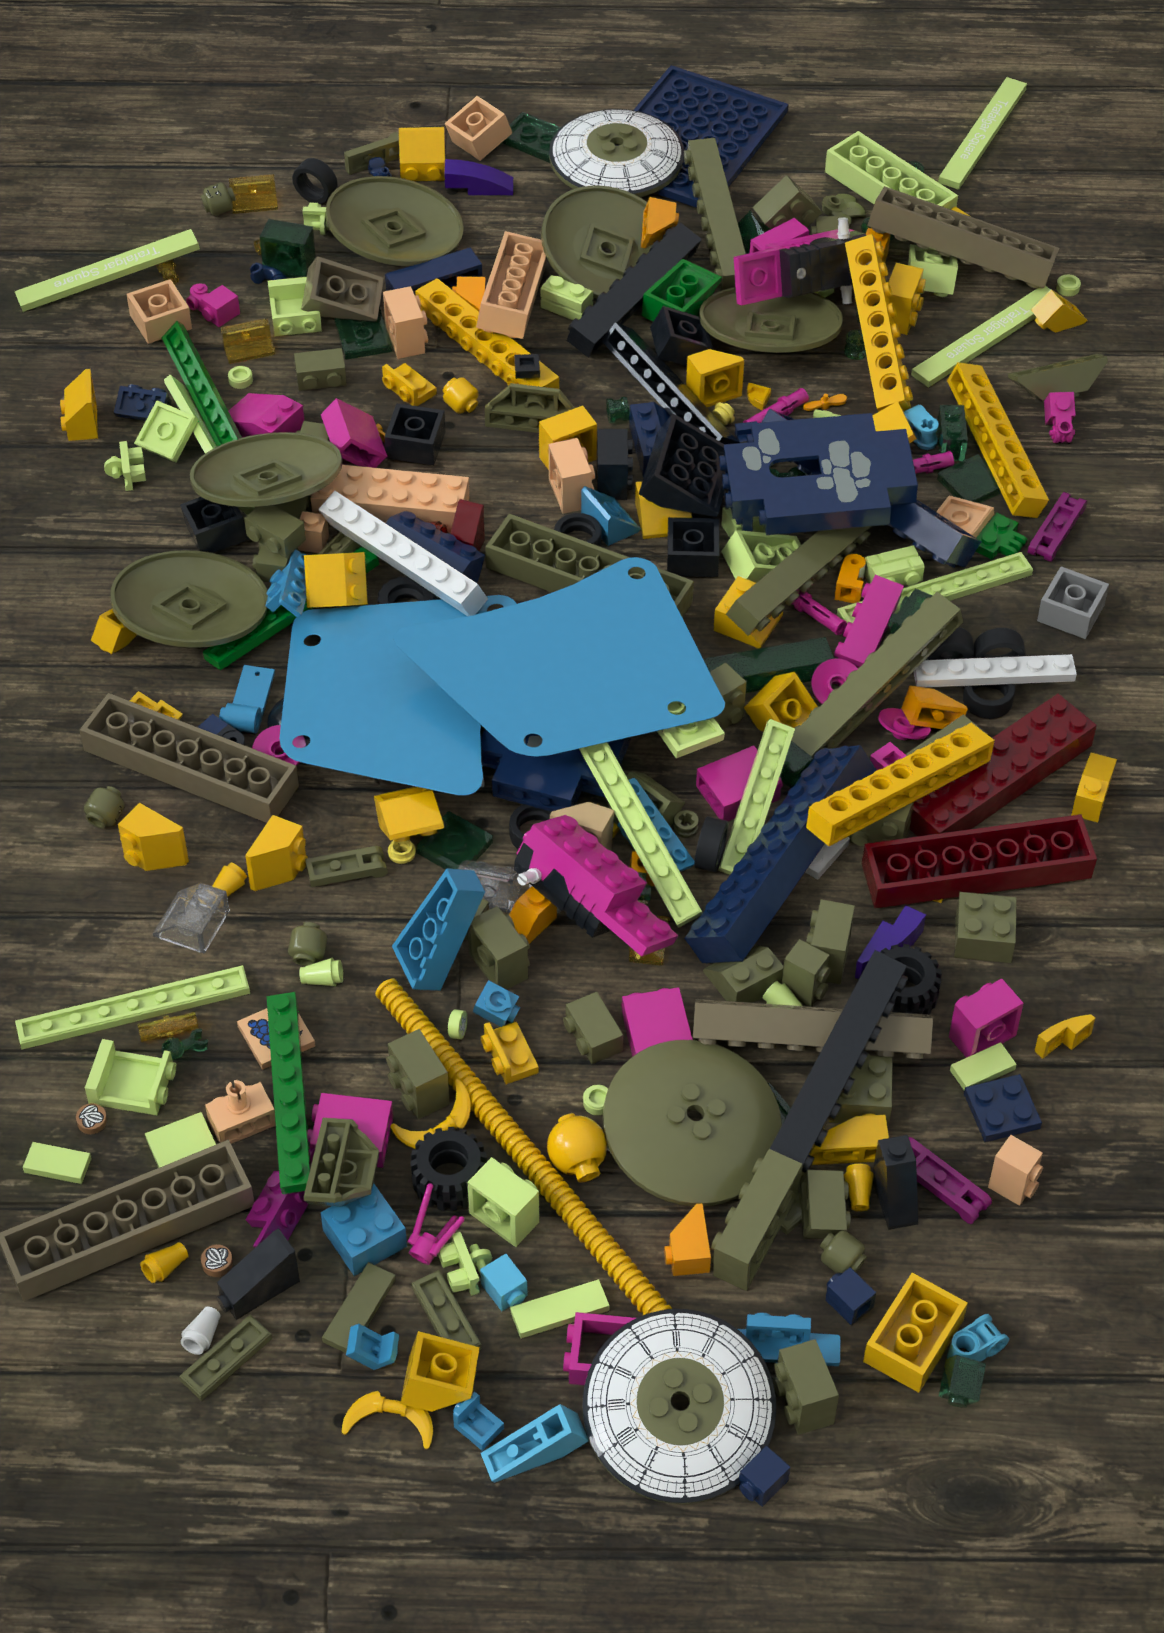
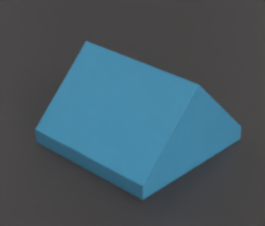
M586 486L582 488L581 513L590 515L599 522L602 528L601 539L607 546L640 531L641 528L615 498Z

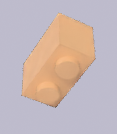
M1010 1135L995 1156L988 1188L1020 1206L1026 1196L1031 1198L1039 1186L1037 1179L1043 1170V1166L1040 1165L1043 1153Z

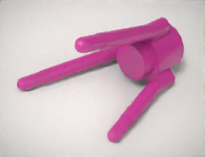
M431 1183L427 1185L413 1233L407 1241L412 1245L409 1254L426 1265H430L434 1257H437L441 1248L465 1221L463 1216L457 1220V1216L453 1215L436 1237L426 1232L419 1236L433 1189Z

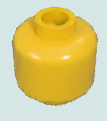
M452 378L444 386L443 400L456 413L462 414L466 411L470 413L477 407L479 391L465 378Z

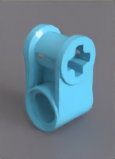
M919 404L904 411L917 438L913 441L917 447L924 450L936 447L938 442L936 437V431L939 427L938 421Z
M984 1314L972 1324L953 1335L947 1354L948 1362L955 1369L968 1370L987 1357L1001 1351L1009 1342V1337L1006 1334L1000 1333L992 1323V1317L989 1314ZM958 1348H964V1349L968 1350L969 1352H963V1351L959 1350Z

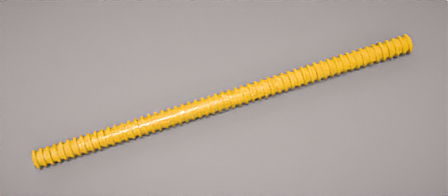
M388 979L382 982L376 990V997L381 1000V1003L386 1006V1009L391 1012V1015L396 1018V1021L401 1024V1027L406 1030L407 1034L418 1029L421 1030L448 1072L449 1085L453 1086L454 1091H456V1079H459L464 1084L470 1096L471 1111H474V1115L479 1118L482 1124H485V1128L496 1138V1141L512 1157L517 1166L523 1170L524 1175L528 1176L529 1181L534 1183L540 1194L545 1196V1200L551 1203V1207L556 1210V1213L562 1216V1220L567 1223L569 1229L573 1230L574 1235L579 1237V1241L583 1244L585 1243V1248L590 1250V1254L596 1257V1261L602 1264V1268L605 1271H608L609 1277L613 1278L614 1283L619 1285V1289L625 1292V1296L628 1299H631V1303L637 1306V1310L645 1315L660 1310L673 1309L670 1305H667V1301L664 1298H661V1294L655 1291V1287L649 1284L648 1278L643 1277V1272L637 1270V1265L631 1263V1258L626 1256V1252L620 1249V1245L614 1242V1238L611 1235H608V1231L597 1221V1218L591 1215V1211L586 1208L584 1202L580 1201L579 1196L574 1194L573 1189L569 1188L568 1183L563 1181V1177L557 1173V1170L552 1168V1164L546 1161V1157L541 1155V1151L535 1148V1144L530 1141V1138L524 1135V1131L508 1115L503 1106L497 1103V1099L492 1096V1093L487 1090L484 1084H481V1080L465 1064V1061L460 1058V1055L455 1052L450 1043L439 1033V1030L434 1027V1024L429 1021V1018L424 1015V1012L419 1009V1006L414 1003L413 999L403 990V987L398 984L397 980Z

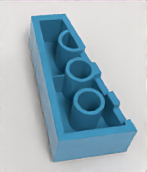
M447 868L392 945L412 989L441 991L485 894V890L474 870Z

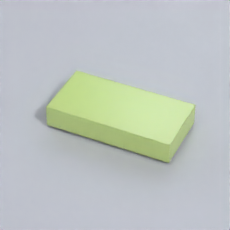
M1000 1042L952 1064L950 1071L963 1090H965V1087L989 1082L1016 1069L1017 1064Z
M32 1142L23 1165L24 1173L82 1184L91 1161V1155L87 1152Z

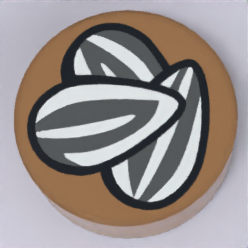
M94 1103L82 1106L76 1114L79 1130L85 1134H95L103 1130L107 1123L104 1108Z
M212 1245L206 1248L201 1255L204 1272L212 1277L226 1275L233 1266L230 1250L223 1245Z

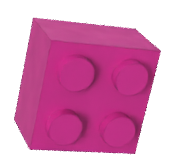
M1003 979L993 984L987 983L978 992L971 996H963L955 1003L949 1038L966 1058L1000 1042L1003 1044L1017 1035L1024 1003Z

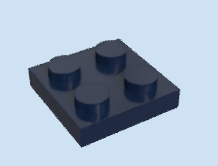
M1021 1074L965 1087L964 1096L984 1143L1009 1137L1010 1135L1014 1136L1041 1129L1042 1121Z

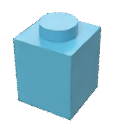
M507 1254L480 1269L481 1285L501 1311L521 1304L525 1297L528 1296L527 1280Z

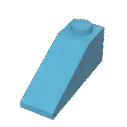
M559 1404L486 1449L481 1455L491 1481L495 1483L562 1458L587 1443L589 1439L578 1413Z

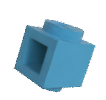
M488 980L474 1006L473 1013L500 1027L505 1026L507 1020L513 1023L520 1009L516 1005L519 996Z

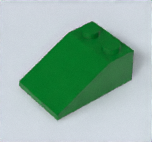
M681 259L644 293L642 317L654 321L662 306L699 316L701 305L707 298L712 296L722 281V277L685 259Z

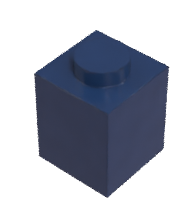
M850 1267L842 1274L836 1273L830 1278L827 1283L825 1301L852 1326L874 1308L876 1292Z
M765 1446L740 1471L739 1480L741 1482L738 1485L740 1491L748 1500H755L763 1507L789 1481L791 1467L768 1446Z

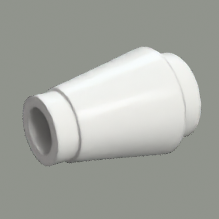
M205 1307L182 1331L181 1345L188 1352L199 1355L210 1348L221 1317L215 1308Z

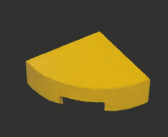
M748 383L747 398L754 407L764 410L771 396V388Z

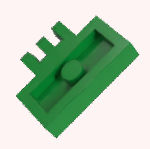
M996 513L976 537L982 542L975 552L992 560L998 553L1009 556L1019 552L1022 546L1027 543V538L1016 532L1018 522Z

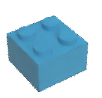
M374 1183L371 1195L341 1207L331 1206L321 1212L323 1232L354 1276L363 1272L368 1262L375 1265L407 1247L406 1228Z

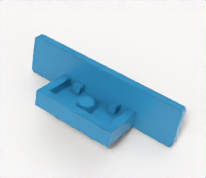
M294 550L291 553L289 564L282 571L278 569L270 579L271 586L266 592L268 598L265 605L272 612L282 605L299 618L302 615L306 601L304 555L306 554Z
M635 778L629 779L632 788L678 870L682 872L693 867L695 861ZM619 822L617 826L621 830L622 835L626 837V839L631 844L628 836L626 835L623 827Z
M768 1313L747 1314L746 1329H738L753 1343L765 1362L778 1363L780 1349L816 1339L826 1365H840V1336L810 1333L811 1318H803L795 1314L786 1317L771 1316Z

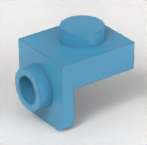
M361 1324L351 1326L346 1356L373 1370L395 1362L398 1353L399 1334L391 1332L381 1336Z
M476 1392L472 1393L470 1399L459 1402L454 1407V1428L482 1451L504 1429V1423L480 1403V1395Z

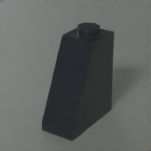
M908 1135L878 1140L873 1167V1184L888 1230L918 1225L917 1167Z
M279 1228L273 1231L217 1282L219 1295L216 1296L222 1310L225 1313L230 1311L236 1320L300 1282L295 1250Z

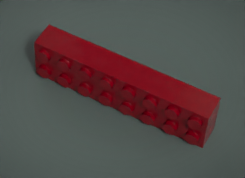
M1059 693L992 738L995 741L989 762L914 801L910 830L917 836H925L974 828L1090 748L1093 744L1097 725Z
M1082 814L867 843L864 845L861 864L875 909L959 897L960 892L983 894L1091 879L1097 857Z

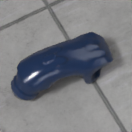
M374 157L369 160L368 172L372 176L392 177L390 169L385 166V162L381 157Z
M256 262L250 268L251 280L255 284H261L264 280L287 279L283 272Z

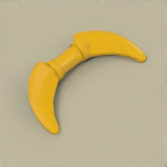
M459 1079L455 1080L456 1101L446 1120L427 1131H409L393 1123L390 1127L395 1136L403 1144L416 1149L415 1144L417 1141H424V1135L428 1132L434 1134L437 1128H442V1131L448 1130V1127L463 1129L471 1112L470 1096L464 1084Z
M375 1391L362 1396L352 1404L344 1417L342 1433L347 1435L353 1425L360 1419L376 1412L383 1413L384 1411L401 1414L402 1417H406L416 1426L422 1437L424 1448L429 1449L433 1438V1425L428 1411L400 1404L401 1401L386 1399L380 1395V1392Z

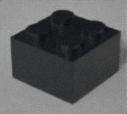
M662 306L650 326L657 356L663 361L678 363L687 368V356L708 349L713 350L710 335L702 327L700 317Z
M396 403L385 434L386 459L434 466L446 432L445 410Z
M597 429V491L616 500H627L628 490H632L633 477L628 475V472H633V457H628V454H633V439H628V429Z
M203 497L180 504L186 526L199 551L215 553L249 540L246 534L245 522L238 507L214 503Z
M668 517L667 571L679 576L718 577L719 519Z

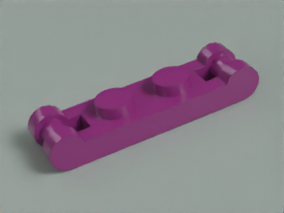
M1063 492L1032 539L1027 553L1034 556L1036 554L1044 557V560L1052 562L1077 519L1083 514L1087 500L1082 498L1077 500L1072 498L1071 494ZM1042 543H1045V544H1047V545H1049V546L1046 547V546H1043V545H1041V544H1042Z
M909 1137L916 1157L917 1182L957 1211L965 1222L973 1224L979 1217L978 1213L981 1210H986L992 1204L990 1196L918 1141ZM966 1196L972 1199L970 1204L964 1200Z

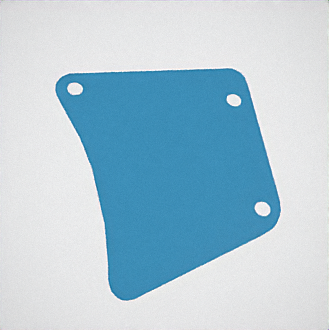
M643 558L623 559L571 586L537 599L477 615L409 625L400 628L393 636L396 646L492 736L509 750L526 756H549L699 722L718 716L725 708V701L656 565ZM633 567H640L645 570L646 574L641 579H633L628 575V571ZM678 701L686 706V710L680 715H675L669 712L668 705L671 702ZM529 734H538L542 738V744L538 747H529L524 743V738Z
M486 596L488 600L475 615L487 612V608L493 604L507 607L517 603L508 596ZM440 599L311 609L304 611L299 618L296 617L291 632L279 737L281 748L286 755L295 761L444 793L454 795H470L475 793L481 787L483 781L480 739L481 724L400 650L393 639L394 633L400 628L409 625L466 617V615ZM309 635L321 637L320 643L315 646L305 645L304 639ZM305 735L310 738V743L306 747L297 748L292 744L293 740L298 736Z

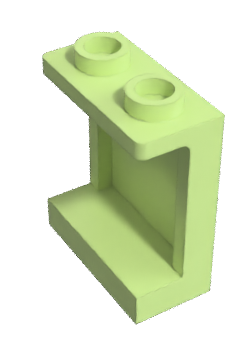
M307 277L268 281L274 336L322 332L320 311L307 312L301 310Z
M102 1039L85 1086L88 1103L158 1115L160 1106L165 1105L167 1101L168 1082L174 1079L176 1073V1063L172 1060L171 1051H164L162 1058L115 1050L114 1041Z

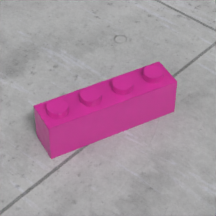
M878 575L874 576L871 584L866 582L861 594L864 600L862 603L857 602L852 614L855 620L853 623L848 622L843 637H846L845 642L838 643L834 653L835 657L847 660L857 668H860L867 656L878 650L898 606L904 585Z

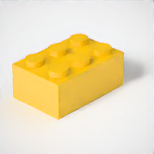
M911 1273L867 1342L863 1362L919 1393L950 1344L953 1335L963 1323L968 1302Z

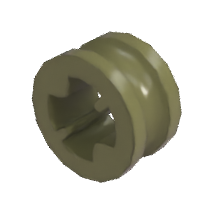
M689 810L678 812L674 817L675 833L683 838L694 836L698 831L699 819L697 814ZM682 822L683 824H685V822H690L691 825L687 824V826H683Z

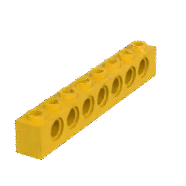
M870 234L846 242L845 246L876 407L878 411H881L898 401L903 411L911 408L910 401L913 400L910 387L906 386L905 381L909 379L906 366L902 365L901 359L905 358L902 345L898 344L897 340L901 336L897 323L894 324L893 317H896V310L893 303H890L889 297L892 296V290L889 282L885 280V276H888V270L885 262H882L881 256L884 255V250L881 242H877L874 236ZM896 385L893 389L889 390L891 386Z
M438 278L415 290V294L420 299V310L425 311L426 317L508 385L513 383L559 389V376L540 361V378L516 379L514 355L530 353L507 335L495 332L490 333L476 328L479 311Z
M957 362L947 382L1011 514L1014 516L1038 518L1049 499L983 367Z
M973 723L958 728L954 732L936 739L933 743L917 749L914 753L896 760L889 766L875 771L862 780H857L852 785L836 791L831 796L813 803L809 806L806 828L826 845L831 846L986 764L991 760L995 740Z

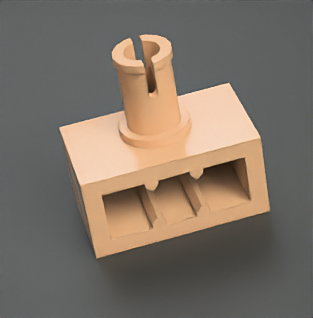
M234 1080L235 1088H233L231 1082L226 1086L227 1096L217 1097L212 1102L205 1104L208 1121L219 1143L229 1139L232 1144L276 1126L274 1107L261 1082L245 1086L242 1081Z

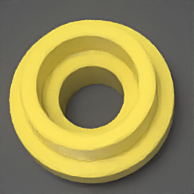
M718 402L715 405L712 413L724 426L735 421V412L729 404Z
M393 840L388 847L390 860L398 864L410 862L416 854L415 846L410 840L403 842H394Z

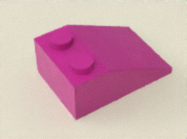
M248 393L228 411L242 438L265 433H296L297 430H301L304 421L303 405L284 395Z

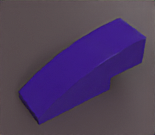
M445 159V188H468V195H513L512 176L476 162Z
M905 905L893 925L882 921L857 960L855 978L860 979L874 950L879 952L884 948L891 950L892 945L903 947V944L910 945V948L924 930L926 914Z

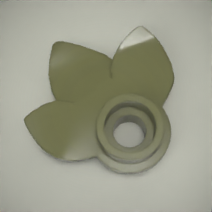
M837 194L836 196H826L822 200V211L826 215L848 218L849 226L852 217H865L866 215L864 208L859 203H856V198L852 195Z

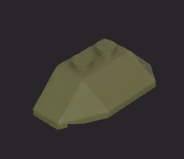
M1093 354L1008 373V378L1033 397L1043 400V402L1048 394L1052 392H1074V397L1080 395L1079 392L1089 390L1108 362L1107 356Z
M511 383L485 405V427L539 433V421L575 409V407L560 389Z
M322 1118L304 1194V1201L308 1204L341 1207L371 1195L379 1150L366 1134L358 1129V1125L354 1120Z

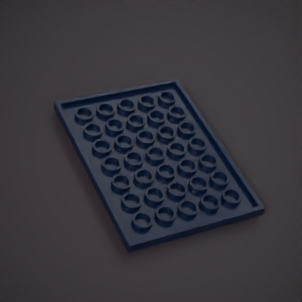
M671 65L636 106L634 111L652 115L671 126L681 138L684 150H688V140L715 138L729 188L786 115L789 104ZM684 160L678 176L669 185L655 192V194L697 208L698 198H694L692 189L694 182L689 180L688 175L689 164H685Z

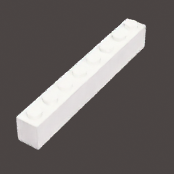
M334 490L318 509L331 526L466 616L475 615L488 600L477 583Z

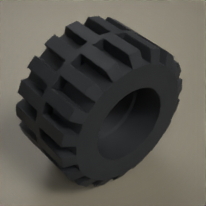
M903 944V947L892 945L891 950L887 948L881 950V953L907 965L905 976L909 977L907 981L916 985L914 987H904L901 993L895 992L891 1000L895 1002L892 1012L931 1014L932 1009H935L942 980L941 969H938L939 964L937 960H931L932 955L929 952H921L922 948L917 946L915 949L909 948L910 945Z
M448 1127L446 1131H442V1128H437L434 1134L426 1133L424 1141L418 1140L415 1144L416 1150H412L411 1173L414 1191H417V1196L420 1200H423L427 1185L431 1183L433 1189L428 1206L432 1207L435 1204L437 1209L444 1211L445 1207H450L451 1211H456L457 1206L461 1205L463 1208L468 1207L467 1182L487 1162V1155L484 1152L482 1142H477V1137L473 1133L468 1136L467 1130L462 1128L459 1131H455V1127ZM445 1163H456L464 1167L463 1170L452 1175H444L435 1171L438 1166Z

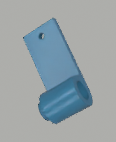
M244 665L233 703H227L226 707L221 708L219 718L237 731L256 734L261 724L275 669Z

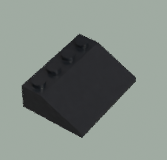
M672 414L657 432L639 495L659 507L717 517L725 493L722 483V474H725V471L720 470L719 456L724 455L725 444L677 415Z

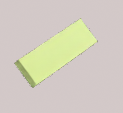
M598 1279L512 1306L510 1310L520 1339L572 1323L575 1321L576 1312L590 1314L609 1311V1303Z

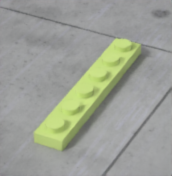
M772 719L767 721L718 869L719 871L730 875L733 872L734 866L747 852L748 846L761 833L795 728Z

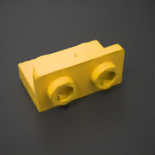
M406 363L396 369L391 368L387 364L382 366V381L384 385L399 395L404 402H408L412 406H419L437 395L436 387Z
M517 1021L496 1029L492 1028L490 1022L484 1024V1035L481 1036L483 1048L486 1053L491 1052L494 1071L496 1075H502L505 1084L539 1073L537 1062Z

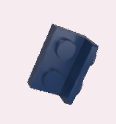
M133 384L128 385V387L120 386L114 414L116 417L146 421L156 401L171 405L172 400L163 389L152 388V390H146Z

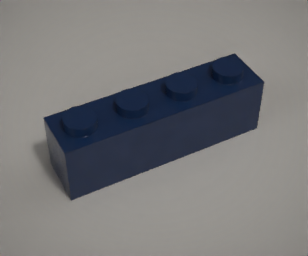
M471 247L421 264L386 273V291L411 286L414 295H416L415 290L437 278L452 290V286H457V277H483L482 263Z

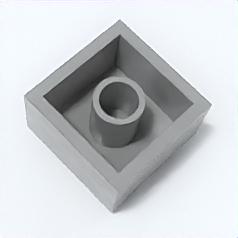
M1060 567L1041 600L1037 621L1086 639L1105 605L1109 584Z

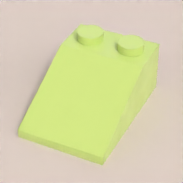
M910 244L908 265L924 269L922 278L926 279L924 291L934 292V295L940 297H947L948 294L953 295L958 270L957 257H946L939 254L937 250L931 248L923 249L917 245Z
M735 530L721 552L735 580L740 576L757 583L799 548L801 544L797 536L766 535V533Z

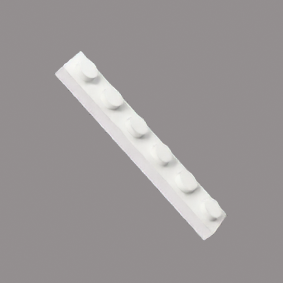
M1072 654L925 660L914 670L917 687L1075 681L1077 675Z

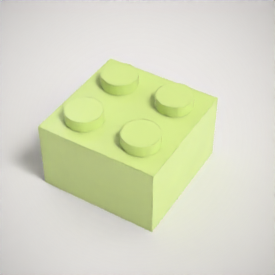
M491 1157L467 1182L469 1214L513 1246L517 1247L539 1223V1191L531 1181L523 1180L514 1174V1171L507 1164H500Z

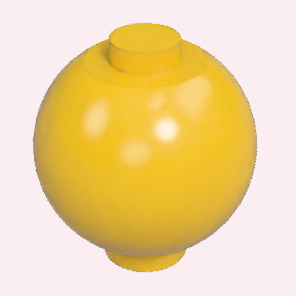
M573 1113L560 1117L558 1119L559 1123L552 1128L548 1136L547 1151L551 1162L559 1171L567 1175H576L579 1183L595 1179L601 1174L598 1166L604 1161L607 1153L604 1131L599 1124L588 1117L575 1116Z

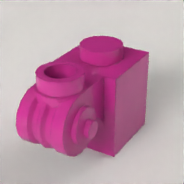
M195 284L190 288V296L186 298L189 308L191 310L198 309L207 321L212 322L217 327L224 325L240 314L238 296L225 286L221 285L208 293V288L205 284Z
M1074 392L1049 393L1044 400L1045 425H1053L1049 435L1053 443H1071L1075 435V429L1072 426V420L1076 416Z

